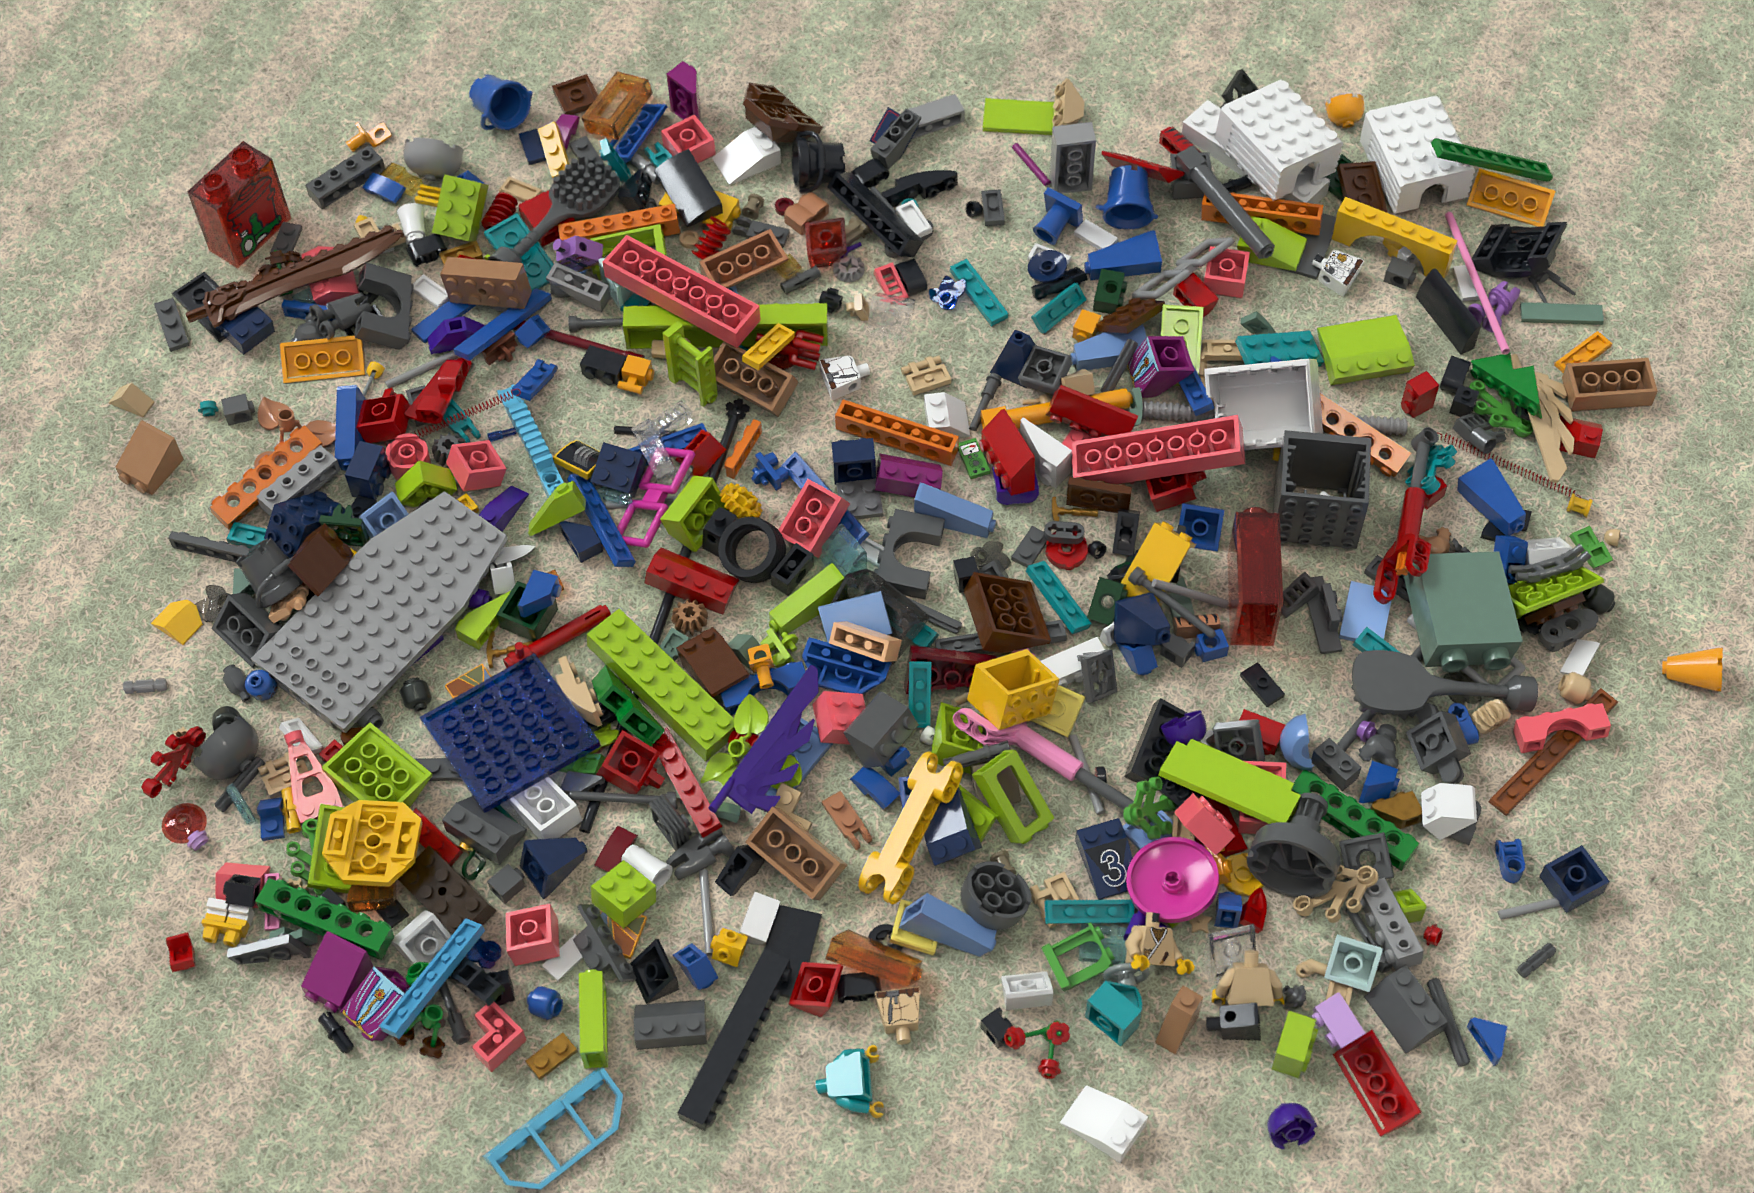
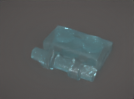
M1092 923L1094 927H1100L1103 935H1110V939L1105 938L1101 941L1105 948L1110 947L1115 957L1112 963H1125L1126 941L1117 938L1118 936L1123 937L1127 928L1118 927V924L1104 926ZM1081 924V930L1089 927L1088 924ZM1087 942L1080 945L1078 961L1097 962L1102 954L1099 945L1095 942Z

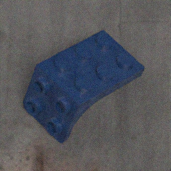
M316 491L274 504L264 539L268 538L269 540L272 538L278 547L291 558L296 554L306 537L320 527V516H332L334 509L340 503L330 499L324 492ZM342 506V509H343L342 514H343V513H345V510H346V509Z

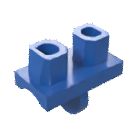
M761 452L755 454L758 462L756 463L757 467L752 470L754 472L752 476L754 484L762 483L765 486L770 482L776 491L781 489V483L789 478L787 469L784 466L776 470L773 469L774 466L779 464L773 452L764 456Z

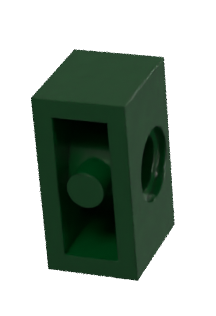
M1101 269L1094 297L1093 311L1112 314L1118 307L1123 306L1124 297H1121V294L1126 293L1128 283L1124 281L1125 273Z
M1099 577L1087 618L1107 625L1112 624L1115 618V601L1127 598L1128 590L1125 589L1126 584ZM1106 596H1111L1114 599V605L1111 608H1106L1103 604Z

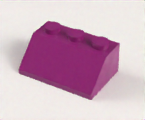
M682 61L666 73L671 112L682 120L695 114L700 121L701 108L697 71L692 65L689 66Z
M879 453L875 490L915 498L920 483L941 490L943 470L940 464Z

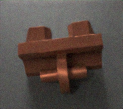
M512 331L506 333L482 351L485 362L488 365L497 360L499 362L503 359L507 362L513 360L511 354L516 351L515 347L518 346L515 341V334Z

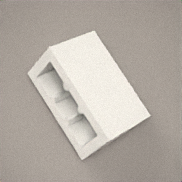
M754 892L739 931L740 934L748 936L747 943L761 945L767 941L780 904L779 900Z

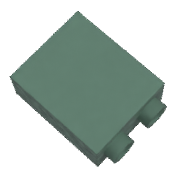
M1499 551L1430 554L1428 569L1419 577H1415L1409 572L1406 576L1404 575L1425 667L1442 666V670L1445 672H1457L1465 669L1468 665H1484L1485 669L1490 671L1500 670L1510 665L1523 640ZM1413 563V566L1420 571L1419 567Z

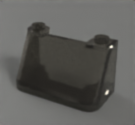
M863 569L846 574L831 603L882 591L893 631L889 636L902 640L898 660L926 625L929 619L928 614L874 571Z

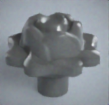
M1287 985L1283 988V994L1286 995L1284 1000L1286 1009H1294L1303 1005L1304 1001H1306L1305 994L1307 992L1304 985H1295L1293 988Z

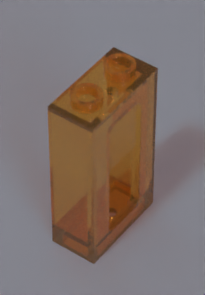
M616 71L581 119L586 131L590 134L618 140L653 94L649 80ZM620 90L628 93L610 118L601 117Z

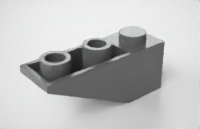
M906 108L870 149L872 159L877 158L889 170L901 157L921 117Z

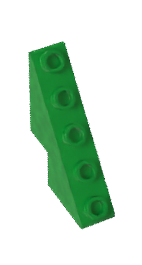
M1510 353L1471 360L1472 369L1470 373L1473 378L1479 379L1490 389H1495L1503 397L1512 400L1517 406L1528 410L1531 415L1542 418L1534 365L1514 369Z
M605 665L592 680L598 701L616 714L620 725L647 745L652 746L664 733V728L609 667Z

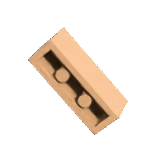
M847 621L833 623L829 640L830 644L882 662L897 661L902 642L900 639Z

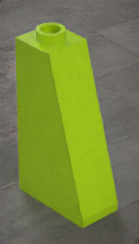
M833 563L828 565L769 612V627L775 633L778 632L780 636L783 632L788 634L820 615L819 606L845 600L844 576Z

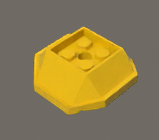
M358 800L342 810H337L330 814L322 851L323 858L343 884L390 887L415 863L422 820L404 802Z

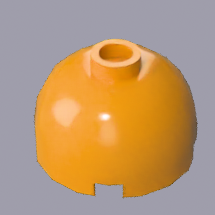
M1343 94L1331 98V103H1325L1329 120L1343 128L1353 127L1354 123H1357L1364 114L1363 96L1357 94L1358 97H1353L1352 94Z

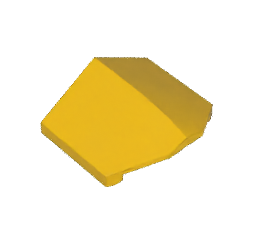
M189 600L170 603L151 623L182 645L203 625L197 606Z

